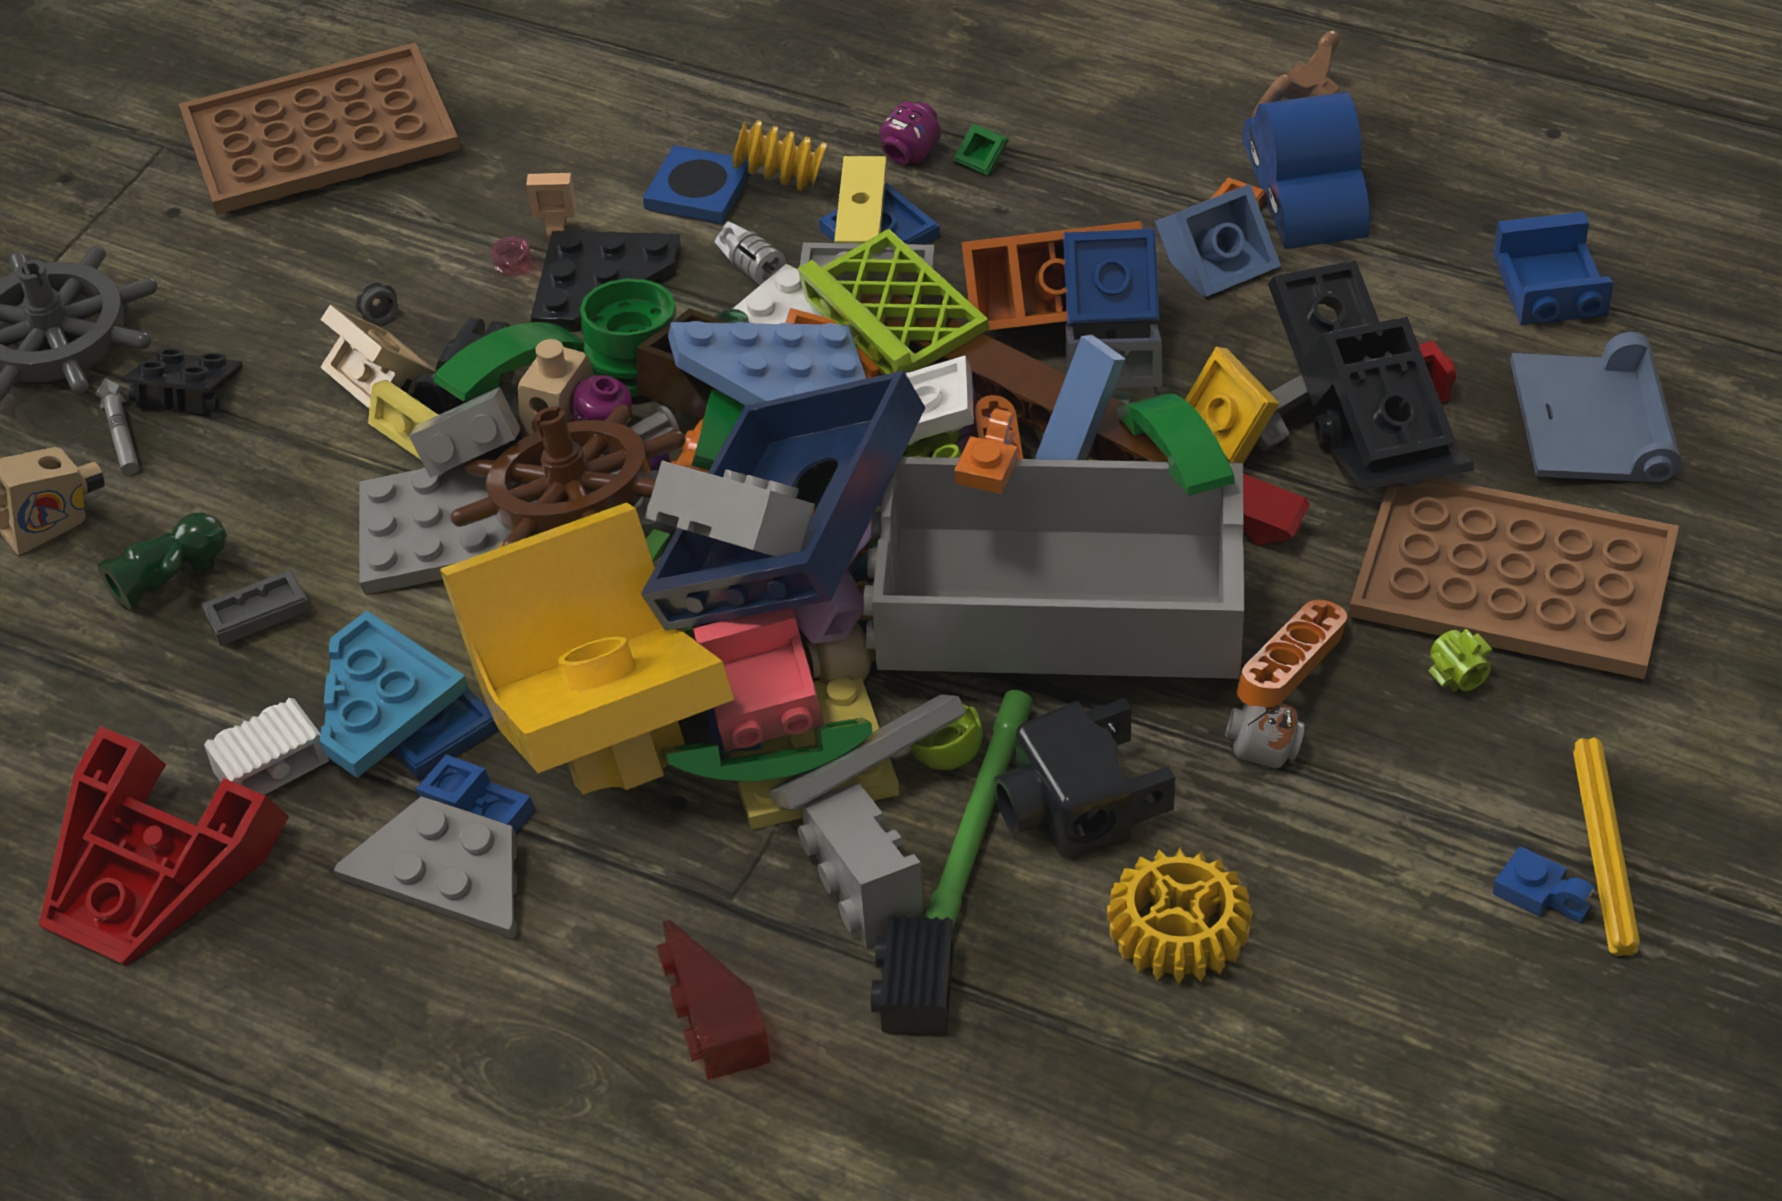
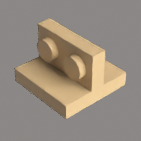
M333 305L328 307L321 318L325 324L340 335L321 368L369 409L373 383L388 380L401 389L407 378L413 381L416 376L421 374H434L436 372L434 368L394 335L379 326Z

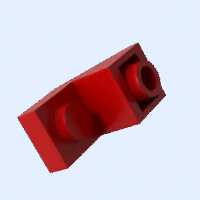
M1243 474V530L1256 546L1277 541L1285 542L1293 538L1300 530L1301 521L1310 506L1307 499Z

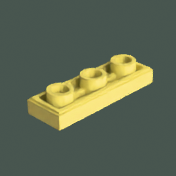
M844 156L834 243L863 244L881 233L887 172L886 156Z

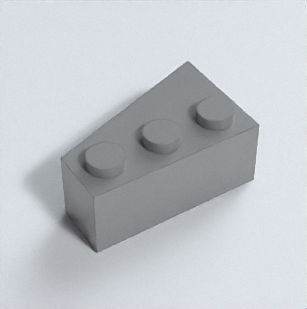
M662 461L645 518L771 556H779L801 551L814 504L797 499L798 488L775 481H768L725 469L724 476L720 477Z
M859 782L817 797L802 806L804 825L798 827V835L803 849L808 856L816 855L820 862L818 864V872L825 890L828 894L836 892L841 901L838 903L846 929L849 932L856 930L866 949L876 945L877 936H887L888 918L892 915L898 918L904 915L908 918L917 916L921 919L924 917L921 862L915 854L903 857L897 849V846L903 844L901 836L895 829L889 832L885 831L880 822L884 820L883 813Z

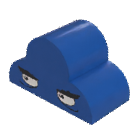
M1347 92L1259 104L1255 117L1246 118L1244 122L1242 141L1260 188L1266 190V203L1284 249L1369 237L1370 210L1367 188L1361 171V133L1356 108L1351 96Z

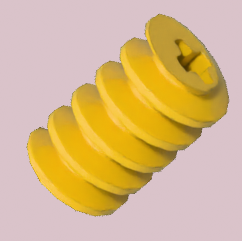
M745 119L732 157V168L739 169L744 161L748 160L749 174L754 175L763 165L764 179L771 180L776 172L780 171L782 185L786 186L795 176L797 190L803 191L809 182H812L814 187L827 143L821 142L813 152L811 151L810 137L806 136L799 146H796L794 132L789 131L781 141L778 138L777 126H773L766 135H763L762 121L757 120L749 130L746 129Z

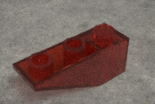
M671 920L662 921L666 943L657 945L658 956L664 976L674 974L677 982L676 986L670 987L677 1018L688 1017L691 1028L683 1030V1035L691 1062L701 1060L707 1080L770 1063L767 1032L752 988Z

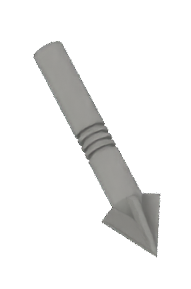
M105 377L95 394L101 397L100 409H105L121 472L124 475L131 476L139 471V464L122 405L126 404L127 401L120 394L122 386Z

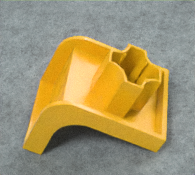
M628 503L440 569L478 684L498 729L537 773L568 763L574 784L583 795L609 787H621L628 790L664 776L662 770L668 763L663 759L662 748L685 744L678 721L735 700L723 661L688 636L681 628L665 631L642 597L641 593L655 567L637 510Z

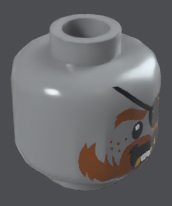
M1245 703L1242 710L1232 709L1225 737L1233 739V751L1238 759L1269 768H1279L1283 766L1286 760H1295L1303 739L1305 724L1302 721H1298L1297 711L1291 705L1281 703L1275 707L1266 708L1249 706Z

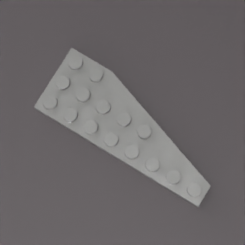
M460 464L432 478L429 477L426 469L422 468L360 481L359 583L364 594L369 595L443 580L440 572L441 568L499 548L501 542L506 539L511 530L503 526L496 515L463 527H457L451 522V514L455 509L489 497L486 490L487 478L468 475L464 470V464ZM620 470L610 474H618ZM651 470L650 478L656 479L659 470ZM521 482L518 486H521V485H524V484H527V483ZM641 497L634 507L637 510L645 538L648 537L653 529L674 533L677 527L645 518L651 498Z

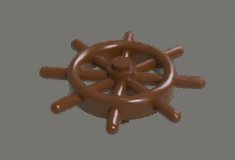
M625 404L616 407L605 421L582 420L568 423L564 409L561 410L560 407L545 408L539 411L532 421L534 433L509 447L497 460L473 458L465 462L464 470L468 475L487 478L486 490L489 497L455 509L451 514V522L457 527H463L496 515L499 522L511 530V533L503 541V547L624 503L634 507L641 497L651 498L656 479L650 478L649 459L680 449L685 444V435L676 430L643 442L634 430L626 426L631 420L632 410ZM620 470L618 474H610ZM521 482L527 483V484L518 486Z

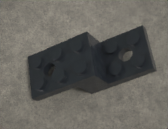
M1356 260L1274 275L1268 286L1314 407L1336 402L1341 403L1365 468L1448 451L1456 444L1408 317L1379 321ZM1325 304L1336 312L1337 320L1330 321L1323 318L1318 312L1317 305ZM1385 404H1393L1400 408L1404 414V422L1392 420L1385 412Z

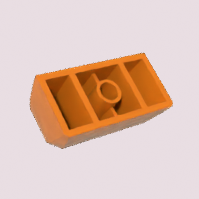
M1141 221L961 242L969 302L988 318L990 329L987 331L1067 322L1063 234L1065 232L1142 229Z

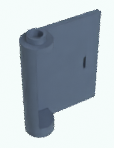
M1626 332L1613 337L1606 344L1601 358L1511 354L1510 363L1536 477L1663 482L1679 471L1682 460L1651 344L1645 335L1638 332Z

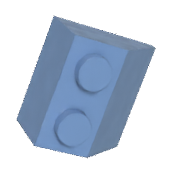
M1250 184L1155 221L1171 264L1203 298L1281 266Z

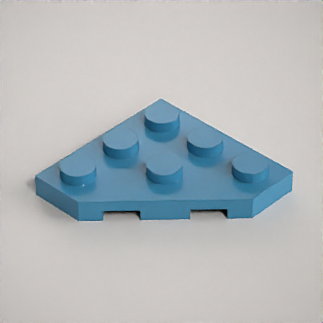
M366 610L330 638V672L326 674L324 695L325 722L324 726H321L320 735L323 753L358 778L469 689L465 675Z

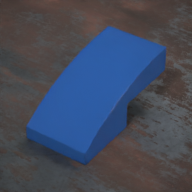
M445 755L416 788L419 797L422 796L510 825L515 833L518 832L535 811L531 796L492 783L485 768L449 755Z

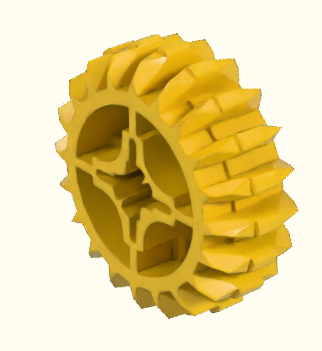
M1181 847L1175 854V857H1167L1159 849L1154 857V862L1139 857L1138 862L1135 864V870L1124 868L1123 874L1120 876V882L1114 883L1110 894V905L1107 906L1110 937L1114 944H1119V952L1122 959L1134 958L1137 972L1149 967L1153 968V974L1157 981L1165 973L1174 974L1178 984L1184 978V974H1193L1201 983L1206 974V969L1220 975L1225 967V961L1236 963L1237 957L1240 955V948L1245 947L1249 940V925L1252 924L1253 914L1252 909H1250L1247 887L1240 886L1237 871L1225 872L1221 859L1206 863L1202 850L1194 858L1185 857ZM1151 902L1154 906L1150 908V913L1141 918L1139 912ZM1218 913L1220 920L1209 929L1206 925L1209 922V917Z

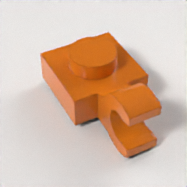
M994 409L989 419L985 439L970 436L954 470L955 484L1003 494L1018 461L1017 446L1011 445L1014 431L1009 430L1014 418V412Z

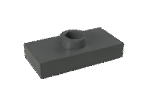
M292 569L201 604L204 615L220 646L311 611L308 599Z

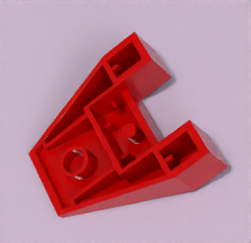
M100 726L74 772L38 926L127 966L264 863L289 816L267 796L225 778L220 783L197 826L145 804L166 764L140 742Z

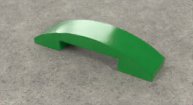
M529 322L505 327L478 339L455 354L434 373L433 382L465 402L499 388L501 374L532 364L537 358L536 347L540 342L554 339L560 341L565 348L584 352L585 341L567 329L551 323Z
M1166 393L1117 407V416L1134 435L1146 433L1168 457L1170 476L1188 496L1235 483L1232 468L1216 437L1200 414L1182 397Z
M863 717L824 723V726L813 728L815 745L720 759L718 745L713 740L664 747L662 748V756L669 765L703 777L730 781L777 779L815 769L846 754L873 733L872 724Z

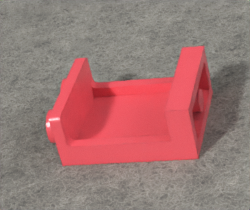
M793 608L724 620L693 629L696 642L723 661L735 699L714 707L715 718L725 752L738 748H749L764 741L790 734H801L809 729L824 726L817 693L814 688Z

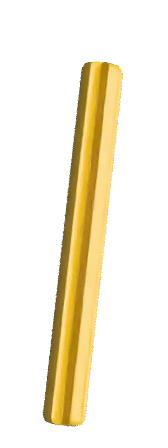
M1595 737L1591 739L1580 738L1575 742L1573 754L1608 948L1616 957L1622 955L1633 956L1638 952L1640 939L1603 744Z

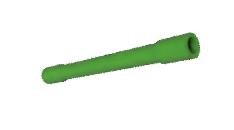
M1010 690L1004 695L993 726V736L938 887L933 892L924 917L927 916L930 919L937 916L943 920L948 917L953 920V928L962 906L961 898L996 803L993 785L994 777L1007 772L1016 747V731L1019 725L1028 720L1033 706L1032 698L1025 692Z

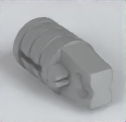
M730 221L726 222L714 241L734 266L759 285L786 264V257L781 251L756 232L748 231ZM767 261L775 267V270L772 271L764 263Z

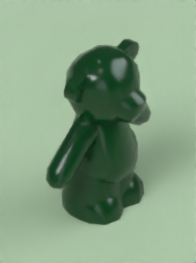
M204 512L191 513L177 522L172 533H167L147 541L132 543L124 549L121 556L107 559L97 564L98 570L116 602L122 607L125 605L130 610L139 603L140 596L144 591L152 592L165 585L178 572L184 561H188L194 570L207 571L213 568L214 558L225 546L227 533L222 523L216 517Z

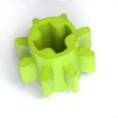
M1465 629L1462 633L1458 630H1451L1441 635L1432 645L1430 658L1436 664L1428 671L1442 688L1448 685L1453 692L1459 688L1462 691H1469L1481 685L1488 677L1491 666L1485 657L1493 650L1478 633L1472 635L1468 629Z

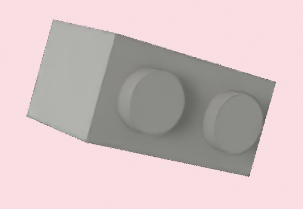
M499 387L416 425L409 437L429 477L432 478L516 439L520 427Z

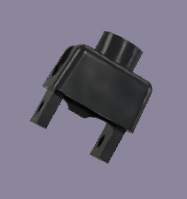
M1126 698L1086 712L1079 701H1074L1018 726L1015 734L1016 769L995 776L993 781L997 804L1011 832L1016 835L1043 825L1058 853L1063 857L1073 858L1128 841L1131 838L1132 825L1174 810L1175 776L1169 766L1127 781L1117 763L1116 754L1118 746L1131 741L1132 708Z

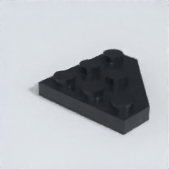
M552 230L530 317L531 322L551 323L561 326L570 332H577L582 329L580 307L583 298L594 288L610 281L627 278L643 279L651 282L657 280L663 283L674 277L681 250L680 234Z

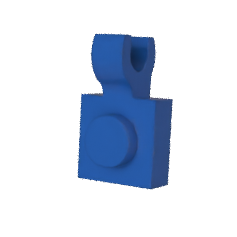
M1519 846L1494 880L1493 895L1540 917L1549 906L1573 921L1583 922L1592 909V904L1587 902V900L1594 892L1595 887L1580 878H1569L1566 880V867Z

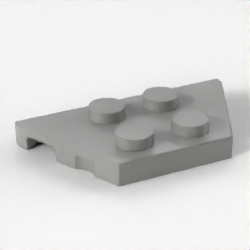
M421 796L338 862L333 870L340 880L513 939L517 934V922L514 918V894H517V875L514 871V860L517 858V835L510 825Z

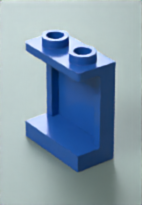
M1585 212L1498 221L1493 256L1520 325L1606 316L1609 314L1613 282L1609 276L1600 277L1587 247L1589 221Z

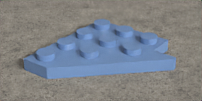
M700 321L671 322L668 339L676 366L745 406L867 379L849 325L833 323L824 325L792 323L756 324L746 322L704 323Z

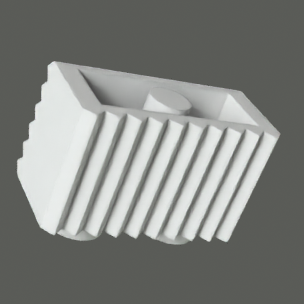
M288 698L286 703L280 702L278 705L266 708L259 717L253 716L250 721H243L241 726L235 725L234 728L225 729L216 735L214 740L208 739L204 744L212 770L220 783L225 778L263 795L329 761L322 750L320 732L294 698Z

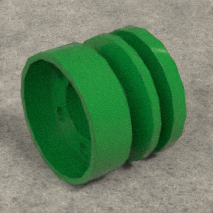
M628 278L610 281L594 288L583 298L580 315L582 333L585 339L584 353L589 356L595 376L605 375L615 378L627 386L632 397L641 396L638 395L637 346L677 318L676 304L672 293L660 284L643 279Z

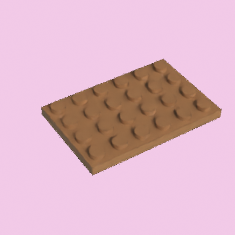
M416 42L178 104L216 215L229 211H238L251 205L270 200H279L292 194L311 189H320L326 185L348 179L361 178L367 174L390 168H398L408 163L431 157H439L446 153L460 150L456 131Z
M1437 477L1423 479V483L1415 485H1389L1386 487L1351 598L1349 617L1438 636L1451 630H1458L1462 633L1465 629H1468L1472 635L1478 633L1490 647L1645 679L1679 526Z

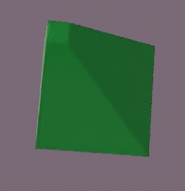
M972 124L953 161L989 177L1009 139L976 124Z

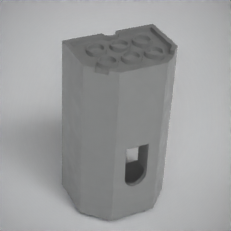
M901 457L878 506H882L881 511L875 512L871 520L872 542H878V546L868 550V578H874V582H871V585H865L864 616H873V619L867 620L866 647L867 649H875L877 670L1240 679L1244 623L1243 463H1229L1235 477L1234 484L1188 496L1170 476L1168 462L1018 459L1003 494L955 484L954 470L960 458Z

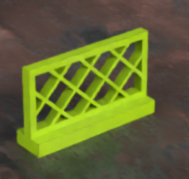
M890 229L885 230L823 267H820L813 260L798 267L806 301L823 317L833 319L838 325H849L855 346L860 347L875 363L882 375L903 370L905 373L922 369L990 329L988 318ZM888 247L895 252L893 259H872L875 254ZM844 272H858L856 281H837L835 278ZM868 272H889L887 281H866ZM898 273L919 274L917 282H896ZM882 294L880 304L860 303L861 295ZM892 295H913L911 304H890ZM923 295H942L944 299L942 305L921 304ZM886 317H907L904 327L884 325ZM916 318H938L936 327H914ZM948 318H967L970 321L960 328H945ZM910 340L932 341L930 346L916 354L908 348Z

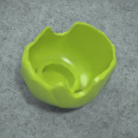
M963 704L966 711L963 717L909 746L915 758L930 769L953 770L967 765L977 755L983 739L982 723L977 710L973 706L968 707Z

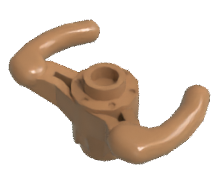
M1334 30L1325 33L1318 42V49L1304 67L1298 63L1288 75H1280L1260 99L1252 117H1255L1259 104L1276 102L1283 96L1291 100L1340 93L1341 87L1328 77L1331 56L1340 42L1339 33Z

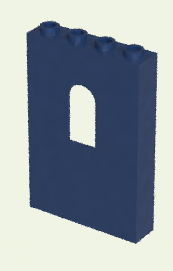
M904 370L744 406L708 471L709 474L723 477L725 469L744 475H751L796 487L802 475L820 463L836 461L838 462L837 469L813 516L810 518L800 552L771 556L677 528L641 593L665 631L832 601L925 410L923 402Z

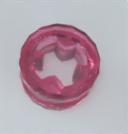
M510 236L502 238L491 248L494 267L501 275L518 276L527 272L532 266L533 259L530 254L529 245L521 237ZM511 255L517 256L511 259H507V257Z

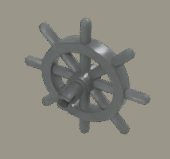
M99 245L91 247L80 263H43L40 260H27L26 256L20 252L12 254L9 262L14 273L0 280V321L14 324L0 329V401L6 397L17 381L42 383L66 378L74 393L84 394L89 388V383L83 372L102 361L111 353L116 345L147 349L152 342L148 333L124 328L125 311L123 305L155 293L158 289L157 282L153 278H144L117 288L109 276L98 270V267L106 257L105 249ZM79 294L90 297L88 299L73 303ZM101 313L97 322L82 320ZM71 335L80 337L71 343L68 342ZM24 340L17 350L6 347ZM41 347L47 349L44 351H39Z

